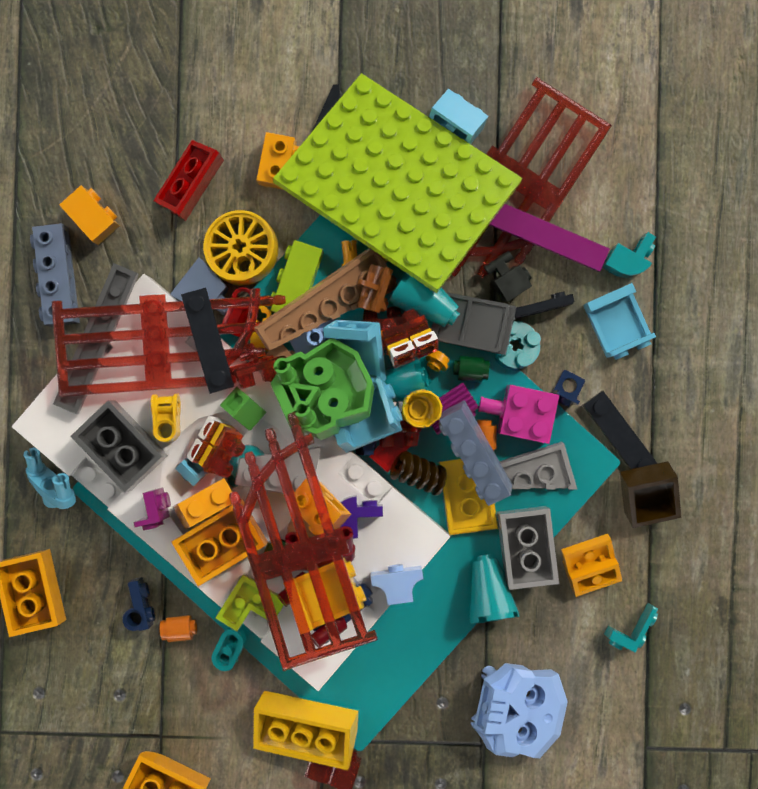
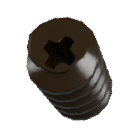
M403 451L394 460L390 470V477L393 480L398 478L401 483L406 482L411 487L415 485L416 489L421 490L423 488L424 492H431L432 495L438 496L444 489L447 472L442 465H437L435 462L420 458L415 454L412 455L408 451Z

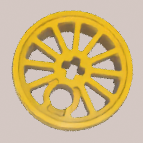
M235 210L219 216L208 228L203 243L204 256L209 268L219 278L234 285H251L264 279L272 271L278 258V240L273 228L260 215L250 211ZM251 222L252 224L244 234L245 223ZM236 223H239L238 235H236L232 227ZM257 227L264 229L259 234L251 237ZM228 228L232 238L227 237L222 232ZM220 237L228 241V244L216 243ZM265 237L268 238L267 245L254 244ZM244 244L246 247H243V252L240 253L238 251L241 248L240 245ZM216 249H226V250H227V251H225V252H223V253H221V254L215 256ZM255 250L267 251L265 259L254 253ZM229 257L224 267L220 269L218 262ZM254 258L261 262V265L259 267H257V263L255 262ZM248 260L251 262L248 267L249 270L245 272L240 271V265L243 261ZM232 265L236 272L235 275L228 273Z

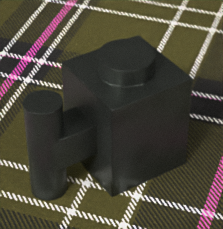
M509 251L484 266L488 275L497 270L499 276L493 279L491 283L503 302L510 301L532 287L530 283L532 277L525 267L521 268L520 265H515L509 269L506 263L514 259Z

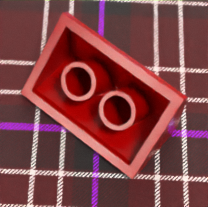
M191 140L153 201L186 221L222 165L224 159L216 149Z

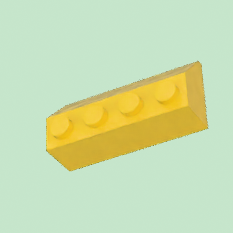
M264 690L254 707L253 749L348 770L357 735L359 711Z

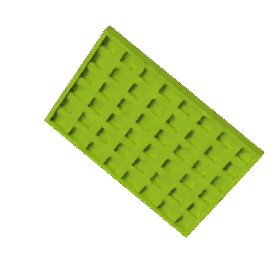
M362 73L273 178V182L435 293H438L522 181L520 176Z

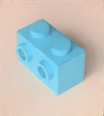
M448 89L432 107L429 118L469 144H472L482 132L488 115L464 100L459 94Z

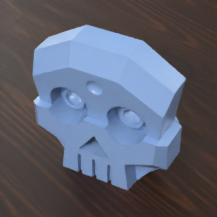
M505 663L498 670L492 666L484 667L482 672L487 674V676L481 674L484 682L477 713L471 718L475 722H471V726L482 738L486 748L495 755L515 757L522 754L540 759L561 735L568 701L559 674L551 669L529 670L523 665Z

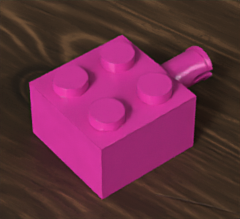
M507 385L503 401L481 396L478 412L499 416L500 421L497 430L499 434L549 444L559 395L515 385Z

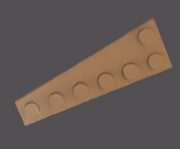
M368 248L254 327L265 348L272 350L301 336L304 332H309L329 320H334L350 310L359 308L357 304L363 287L357 285L358 279L366 280L371 264L387 267L383 257ZM396 282L391 290L387 289L386 294L396 289V287L398 286Z

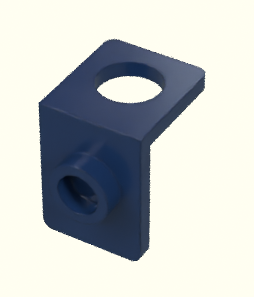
M563 370L552 393L559 395L558 402L569 407L570 404L579 405L580 401L577 400V397L585 383V379L567 370ZM567 378H571L576 382V389L571 393L563 389V382Z

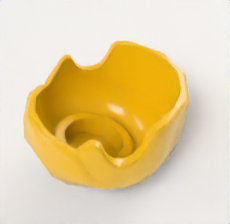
M420 389L411 392L405 397L402 405V414L406 422L413 427L427 428L441 418L443 406L437 395L431 391Z

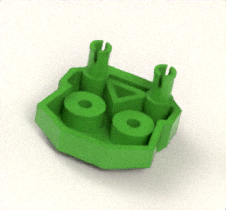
M330 338L306 354L300 351L287 358H279L274 362V369L277 374L272 380L271 386L293 434L296 432L306 433L321 441L338 434L340 427L359 423L370 417L374 385L358 351L335 338ZM317 371H323L321 375H315ZM332 402H338L336 407H330Z

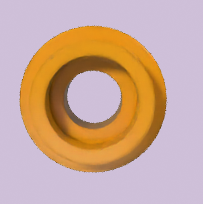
M433 350L432 353H428L426 356L427 365L432 370L439 372L440 370L446 371L448 369L450 360L442 352Z

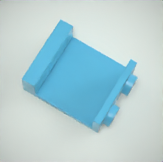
M381 378L375 379L378 388L374 390L370 417L359 423L340 427L339 433L335 434L338 446L346 453L402 431L400 421L403 418L399 408L394 406L392 400L395 398L394 390L390 384H386ZM332 402L330 407H336L338 402Z

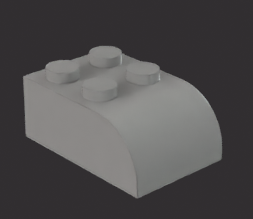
M541 506L497 512L502 560L508 589L559 584L550 508Z

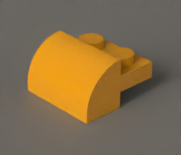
M608 533L561 549L564 569L576 597L622 582L619 563L615 558L612 540Z

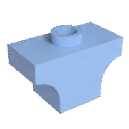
M403 564L388 566V570L371 572L372 586L379 587L385 592L388 605L413 602L412 589L418 581L423 579L421 566L403 568Z

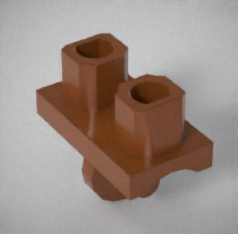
M373 264L370 265L366 280L358 279L357 285L363 287L357 307L376 313L386 311L389 303L388 299L384 298L387 289L391 290L396 282V277L392 275V269Z

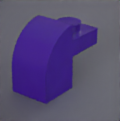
M353 495L340 502L351 513L341 527H351L353 539L358 538L359 517H383V504H377V500H363L362 505H357V495ZM338 530L334 533L332 539H338Z

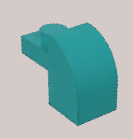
M649 232L645 233L633 251L617 243L611 249L602 268L621 278L634 277L644 272L652 264V262L644 257L648 258L653 252L655 245L652 243L656 236Z

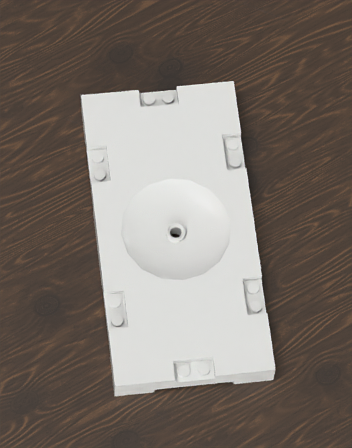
M143 274L133 287L80 413L75 414L53 405L69 368V363L65 369H61L12 425V428L68 476H73L108 507L107 510L196 586V582L171 541L219 512L190 528L184 529L172 506L223 478L228 483L230 472L227 461L231 452L238 446L253 445L262 450L264 454L321 447L315 478L339 502L349 496L357 495V505H362L363 500H377V504H383V517L358 518V538L353 539L355 558L352 564L356 572L354 578L360 584L364 582L373 592L371 595L373 603L370 606L367 605L346 623L347 629L340 635L336 634L334 638L320 648L310 639V635L315 632L314 630L303 634L292 604L287 607L283 606L273 624L250 610L243 622L245 626L262 639L261 642L319 691L390 606L387 604L385 592L379 587L372 586L371 572L388 570V566L403 564V568L421 566L423 569L450 538V535L353 451L346 453L340 448L335 435L320 441V439L306 433L296 432L293 434L273 391L271 381L223 339L221 341L235 387L209 394L184 305L155 280ZM236 386L267 412L250 431L220 406ZM179 393L181 400L180 436L174 442H161L153 435L151 397L153 394L163 397ZM108 400H116L168 455L132 491L126 493L70 437ZM208 416L225 419L236 430L227 447H221L224 449V452L215 468H208L210 470L208 474L193 486L183 479L175 468L187 458L186 456L196 438L203 442L196 454L199 460L208 445H213L210 441L221 422L214 421L204 440L198 436ZM209 422L205 426L203 431L204 436L206 435L210 425L212 424L211 422ZM165 424L162 427L161 433L163 437L168 438L171 436L172 427L170 424ZM224 426L215 443L222 445L231 428ZM199 444L194 446L191 454L194 455L196 453ZM211 449L205 460L208 466H211L219 449ZM228 483L236 500L243 499L267 541H272L273 536L285 540L288 524L291 518L295 516L291 510L292 506L287 502L292 494L242 485L232 487ZM163 487L164 492H168L171 501V507H168L170 517L163 520L164 524L159 525L157 528L144 531L142 526L134 528L133 522L148 517L142 493ZM327 537L325 543H336L338 539ZM264 546L197 587L222 608L243 573L279 594L285 589L283 583L294 579L302 571L291 570L285 566L283 573L276 574L275 577L263 573L259 561L266 548Z

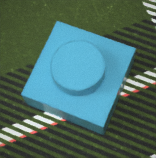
M185 458L175 468L183 479L193 486L210 471L198 463L191 462L188 458Z

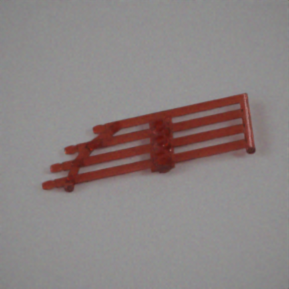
M536 76L531 84L537 88L536 92L499 149L492 145L486 155L522 178L516 191L524 195L525 198L518 209L527 213L534 202L546 210L540 219L550 222L612 125ZM546 94L557 101V104L521 160L517 162L506 154ZM565 108H568L578 116L541 174L538 175L527 167ZM588 121L599 129L559 189L548 182V179L585 122ZM487 227L451 275L455 277L460 272L461 267L464 266L469 256H487L483 262L484 264L480 266L477 275L483 278L487 275L484 269L485 265L498 258L499 255L517 249L521 251L516 255L514 262L521 265L525 261L526 256L531 252L534 244L520 238L508 242L512 235L503 231L493 247H476L488 229Z
M260 288L250 289V297L210 299L212 309L249 307L246 323L217 324L219 334L241 333L233 349H224L228 365H232L237 359L266 356V348L256 347L255 349L245 347L252 334L256 332L254 327L261 323L256 322L259 306L285 304V296H260ZM166 294L139 296L140 304L64 309L62 301H51L59 397L207 386L204 376L172 379L171 363L200 361L197 351L170 353L169 338L193 336L190 326L168 328L167 312L185 311L183 301L166 302ZM141 314L142 329L78 334H65L64 319ZM143 340L144 355L67 360L66 345ZM145 366V381L69 386L67 370ZM232 375V379L235 384L237 383L236 375Z
M295 412L288 414V422L291 425L295 441L282 450L280 449L273 428L265 430V437L269 442L268 446L272 457L261 471L256 464L253 452L245 453V461L248 465L252 485L244 506L241 505V498L237 491L229 494L283 671L378 640L375 630L369 632L366 630L342 556L350 553L342 527L337 529L333 527L308 446L315 443L312 433L304 436L301 425H299L300 421L294 414ZM296 452L299 453L324 533L310 538L308 537L284 461ZM275 469L298 538V542L286 546L282 544L264 483ZM257 499L273 550L259 555L248 524ZM330 559L333 560L357 635L342 641L317 565ZM306 567L331 644L317 649L315 648L292 575L293 571ZM282 576L305 649V653L293 657L289 656L266 580Z

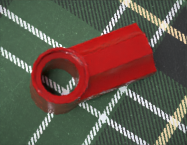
M241 287L233 292L232 301L220 329L232 335L241 336L248 320V313L257 302L254 291ZM243 292H247L250 295V302L246 306H242L239 303V296Z

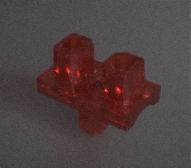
M250 343L246 345V353L239 354L241 362L249 360V362L229 367L231 375L236 376L240 388L244 389L256 385L253 372L259 370L264 382L272 381L277 374L274 369V362L279 357L270 355L258 359L259 356L265 355L264 348L256 349Z

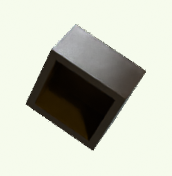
M668 461L620 472L624 513L632 528L681 518L678 476Z

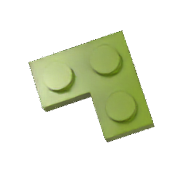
M243 573L216 616V619L233 630L238 631L250 610L273 624L284 605L278 599L277 593Z

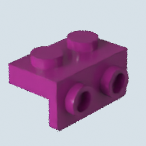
M162 487L142 493L148 517L133 522L134 528L142 526L144 531L163 525V520L170 517L168 507H171V501L168 492H164Z

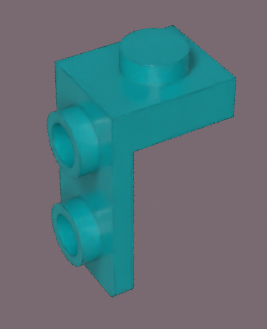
M647 603L630 637L608 625L604 633L610 639L608 643L619 650L625 647L636 653L637 649L641 648L646 641L645 633L649 626H653L657 620L658 614L656 612L658 608Z

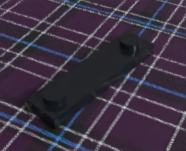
M202 288L181 294L209 394L235 387L207 289Z
M565 291L550 295L551 299L517 307L515 319L570 306L575 302L573 294L566 295Z
M603 390L582 405L629 469L657 464Z

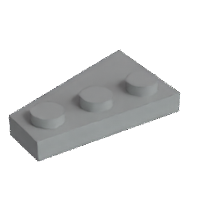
M563 442L499 461L512 483V489H577Z
M321 447L239 458L235 484L293 494L306 478H315Z

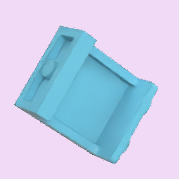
M633 283L583 305L606 358L614 356L615 360L629 354L628 349L635 346L637 350L651 345L650 340L656 337L655 333L650 332L633 293L636 290Z
M335 320L323 328L324 338H335L358 351L372 379L374 390L378 387L375 379L381 378L383 381L386 380L379 322Z

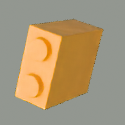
M225 478L172 507L184 529L235 503L237 500Z

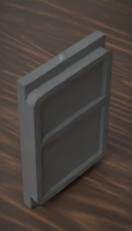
M447 293L459 306L457 312L460 315L452 326L447 324L443 327L433 322L431 331L435 332L438 342L506 355L517 307L505 303Z

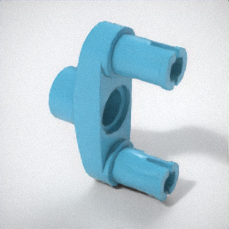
M30 448V455L26 450L24 458L27 464V478L35 490L42 496L44 505L48 508L59 509L72 507L76 502V497L73 489L70 487L69 476L65 473L56 475L42 463L40 451L37 448Z

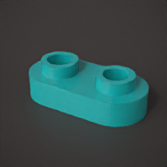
M227 627L221 634L211 657L212 663L217 669L229 671L237 663L247 642V635L242 628L235 631Z

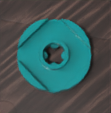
M521 321L513 322L509 342L519 341L521 349L514 351L512 350L513 345L509 343L506 355L494 353L496 361L502 367L509 370H519L528 367L534 363L540 353L541 337L539 333L535 332L530 325Z

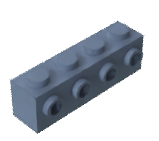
M62 223L32 227L33 234L30 235V242L32 248L35 249L36 258L33 259V267L35 272L38 273L39 283H36V292L38 297H41L42 307H39L40 319L44 322V325L50 327L80 323L69 228Z
M464 400L444 410L439 419L440 430L445 436H449L452 442L451 448L455 456L462 459L464 463L463 469L467 477L474 480L479 498L481 500L484 499L489 506L511 496L512 483L466 401Z

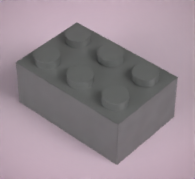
M108 400L70 436L124 493L132 491L168 456L116 400Z

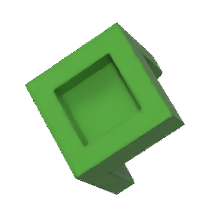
M237 386L220 405L249 431L267 413Z

